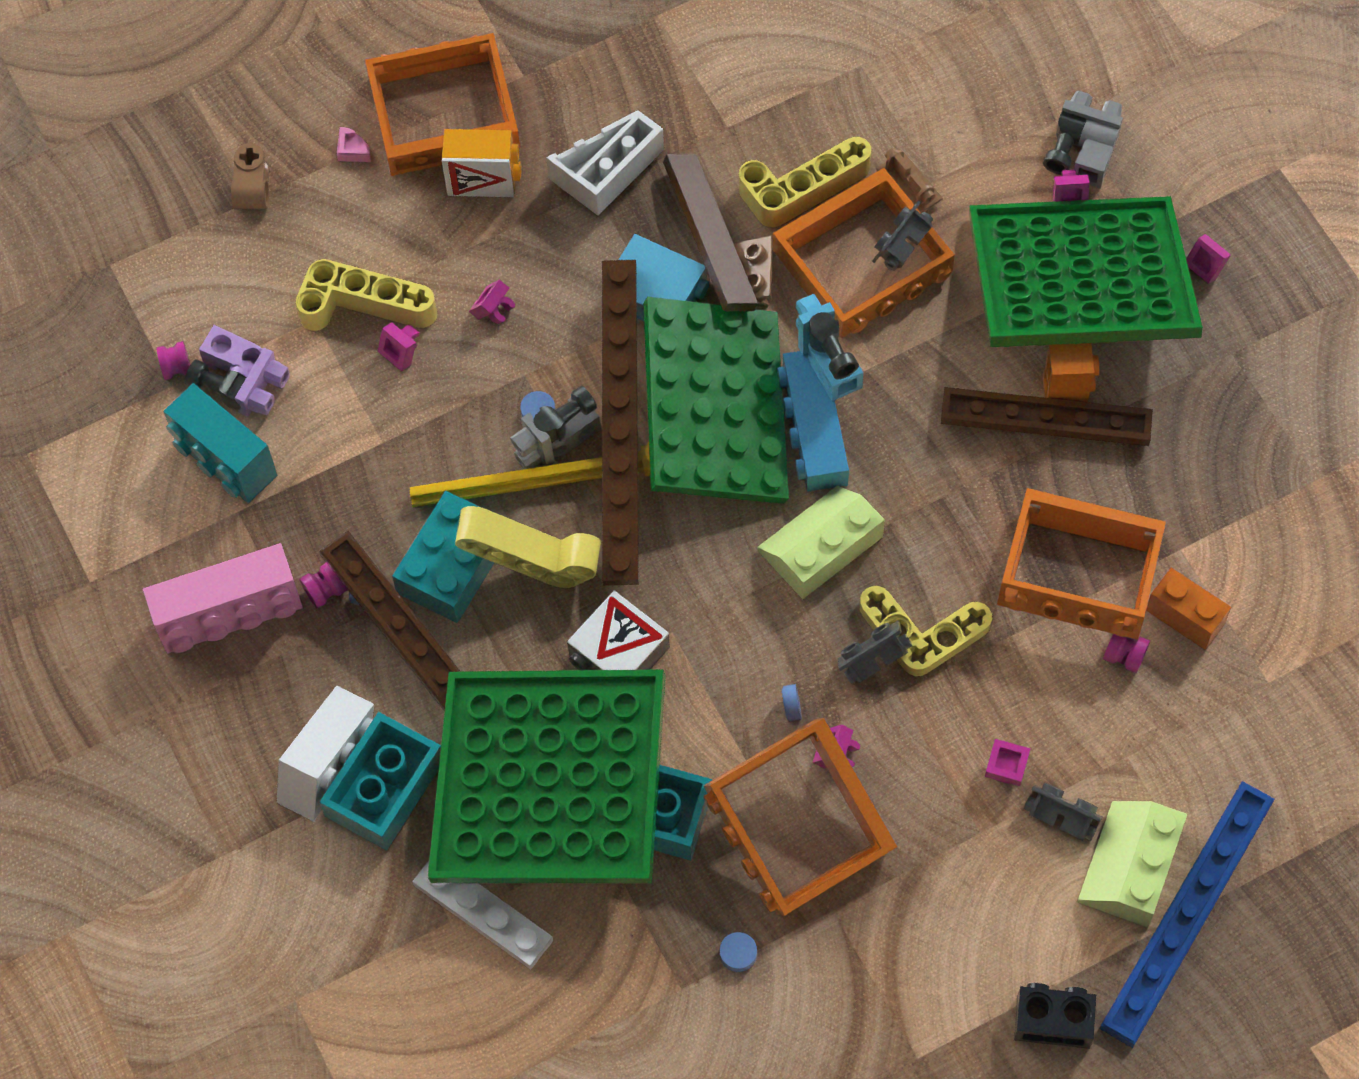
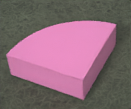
M340 127L337 147L338 161L371 162L369 146L364 139L357 135L354 130Z

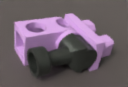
M213 325L199 349L202 361L196 359L191 363L185 376V384L190 386L194 383L199 388L205 385L221 394L222 400L227 407L238 410L244 416L248 417L251 411L268 415L273 407L275 398L273 394L264 391L266 385L269 383L282 388L288 381L290 373L288 367L275 360L273 351L266 348L263 349L248 340ZM218 367L227 371L224 377L209 372V368L216 370Z

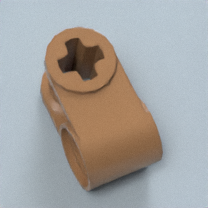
M244 144L236 150L234 155V174L231 184L233 209H268L269 168L265 162L264 152L256 144Z

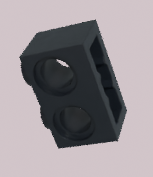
M1029 983L1027 987L1020 986L1017 995L1014 1041L1090 1049L1094 1040L1096 994H1087V990L1080 987H1067L1065 991L1051 990L1048 985L1042 983ZM1031 1005L1041 1006L1045 1010L1046 1016L1041 1019H1035L1028 1014L1026 1008ZM1069 1009H1076L1082 1013L1084 1021L1080 1023L1070 1022L1064 1012Z

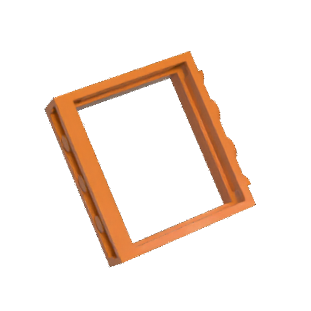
M494 33L481 36L474 35L457 41H444L438 45L411 48L404 52L390 55L382 54L381 57L365 60L391 176L441 166L444 135L394 145L380 84L489 61L504 122L472 130H512L513 144H519V149H521L518 128Z
M885 168L880 169L773 233L774 253L808 296L815 294L821 306L829 302L835 310L834 320L838 319L839 336L841 338L850 333L856 334L862 331L871 320L878 316H887L896 308V305L906 299L913 300L917 298L926 287L935 282L938 284L945 281L953 272L955 254L932 227L919 242V246L931 259L930 263L844 314L795 252L797 249L880 200L886 203L896 217L905 206L911 210L914 206L913 202Z
M1027 488L1002 579L997 605L1138 640L1145 618L1166 521ZM1030 504L1040 505L1041 507H1032ZM1029 523L1147 552L1134 609L1015 580ZM1145 531L1155 533V536L1147 535Z
M824 718L811 721L703 786L707 792L704 795L707 806L714 815L719 813L726 825L722 828L724 836L733 848L738 846L744 857L741 860L744 871L751 880L757 879L763 890L759 893L763 904L769 912L775 911L777 915H787L897 848L896 843ZM810 738L871 845L783 898L722 789Z

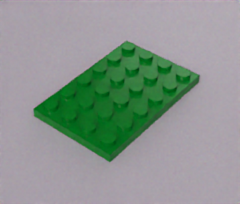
M647 296L643 303L651 491L785 504L789 499L783 392L782 388H780L777 368L781 367L778 312L757 309L755 311H723L721 305Z

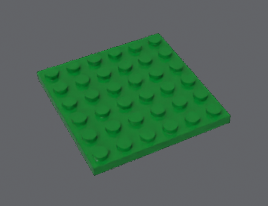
M1171 196L969 205V220L990 347L1113 343L1202 337L1203 326Z
M664 670L449 672L428 868L429 881L431 883L652 884L666 681Z

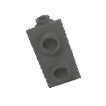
M919 200L911 210L906 206L893 221L898 226L894 233L891 235L886 231L874 246L879 252L872 260L873 263L879 257H882L888 269L895 271L897 268H901L915 249L905 241L906 238L918 245L925 234L932 228L931 222L933 218L926 212L919 213L916 210L921 203Z
M899 621L892 625L884 623L872 631V637L861 644L854 642L845 647L838 658V668L842 671L848 667L844 673L851 684L855 681L861 683L881 670L874 659L875 657L880 655L885 664L889 665L903 655H906L908 653L907 649L913 645L906 634L899 637V634H901Z
M1044 782L1042 788L1037 785L1032 787L1033 791L1038 792L1037 798L1029 796L1024 809L1030 812L1029 816L1053 826L1058 814H1061L1065 818L1060 830L1082 841L1084 838L1090 841L1093 839L1097 827L1091 825L1093 819L1101 821L1103 816L1096 814L1097 806L1080 798L1077 799L1076 804L1062 798L1063 790Z

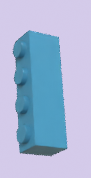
M801 351L784 353L782 367H778L777 372L780 388L786 387L788 396L783 398L786 418H792L794 428L789 429L792 449L798 448L800 459L795 460L798 480H805L807 492L835 488L836 486H847L849 467L835 400H830L809 363L808 353L802 355Z

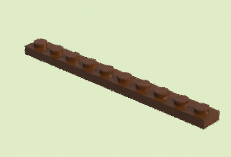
M636 260L602 261L603 586L639 585Z

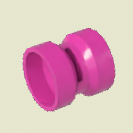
M327 563L320 566L319 572L315 574L308 573L299 579L305 593L316 609L325 605L329 597L333 595L340 596L348 591Z
M1113 634L1103 660L1112 664L1116 662L1124 664L1126 670L1137 674L1150 640L1141 636L1136 640Z

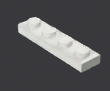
M429 861L412 881L416 888L530 970L553 942V936L479 883H431L428 879Z

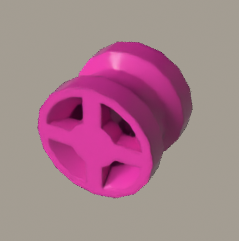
M184 341L177 342L174 347L170 348L164 346L156 347L164 380L172 379L174 375L180 373L186 376L190 361Z

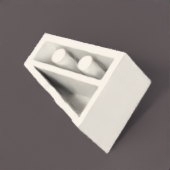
M637 110L602 128L600 134L586 141L581 139L575 142L573 148L559 155L554 153L546 157L548 179L596 215H599L664 150L663 128Z
M339 686L333 689L279 759L278 804L315 822L322 810L319 803L373 721V703Z

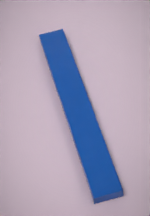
M1243 781L1241 782L1101 1024L1100 1029L1126 1045L1134 1047L1272 806L1274 798Z

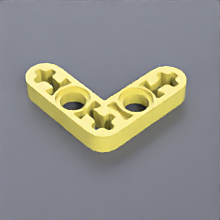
M880 586L868 587L862 592L860 597V612L873 630L884 623L891 625L896 621H899L906 628V635L913 646L908 648V653L897 659V661L908 674L913 676H923L985 636L989 632L992 623L990 609L983 603L971 602L924 633H921L885 588ZM871 598L876 602L882 600L881 609L886 617L881 623L882 613L875 606L869 608ZM972 614L975 618L982 616L981 626L976 622L966 627V636H964L961 628L969 623L970 615ZM943 631L952 632L956 636L957 642L950 647L942 646L937 641V635ZM927 642H930L933 650L926 653L924 663L921 664L919 661L912 663V653L915 652L918 656L928 651L929 643Z

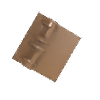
M772 235L734 244L758 301L756 307L758 309H766L769 307V303L772 302ZM710 279L709 304L721 305Z

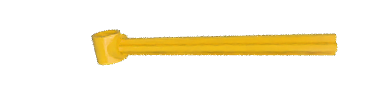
M648 441L647 445H641V451H638V472H644L645 477L650 476ZM602 457L410 487L412 507L437 504L445 490L462 499H471L602 478Z

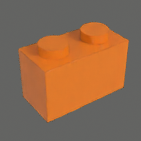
M1091 343L1049 345L1043 372L1045 398L1088 402L1090 392H1095L1096 389L1095 376H1099V357L1092 354Z
M1171 567L1151 593L1146 611L1206 650L1225 625L1232 607Z

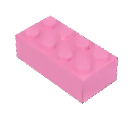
M281 543L143 588L154 627L167 654L171 652H185L191 649L193 645L207 640H221L228 633L240 629H254L261 625L263 621L275 617L286 618L293 615L296 610L303 608Z

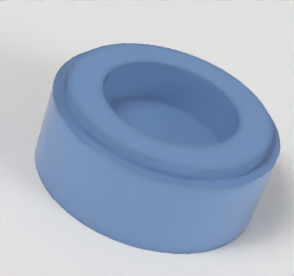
M531 392L521 402V415L523 417L530 412L534 418L540 411V407L549 406L555 409L554 400L545 392Z
M796 684L783 686L782 697L787 720L789 722L802 720Z
M735 932L723 939L720 945V959L727 969L734 972H743L754 965L757 958V946L751 936L742 932Z

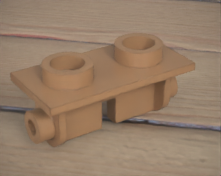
M895 147L889 149L885 154L886 162L876 167L877 171L885 168L914 205L918 200L921 202L917 207L921 213L943 200L942 196L902 150H897Z

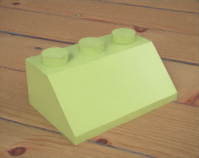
M836 486L757 547V551L792 589L804 599L883 538L885 519L862 495Z
M1112 801L1077 902L1148 928L1188 814L1152 801Z

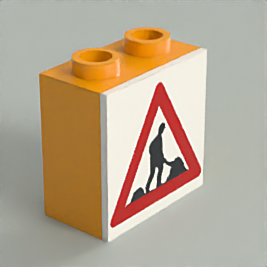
M444 129L442 166L448 196L514 197L515 181L521 182L522 166L521 161H519V144H513L512 130Z

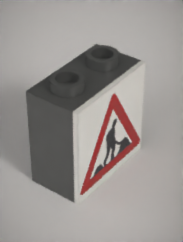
M615 590L567 641L569 660L578 670H650L670 648L669 632Z

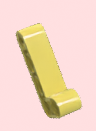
M861 137L849 138L778 179L775 178L763 162L757 160L745 162L739 170V194L760 223L767 227L781 226L867 176L871 164V145L866 139ZM824 173H832V174H834V175L826 176V175H823V174H824ZM752 180L759 181L758 183H749ZM795 189H805L806 191L798 192ZM775 204L778 207L770 208L767 205Z
M326 259L317 260L310 265L296 297V306L301 324L311 331L325 328L330 322L336 306L417 328L429 327L437 319L433 291L429 287ZM323 279H331L326 283H319ZM362 287L360 291H351L353 288ZM386 296H395L393 299L383 300ZM319 307V309L316 310V311H313V312H308V311H307V310H309L310 308Z
M467 506L461 509L455 545L466 552L549 585L571 588L596 576L601 540L593 535L584 533L572 534L561 540L487 509Z

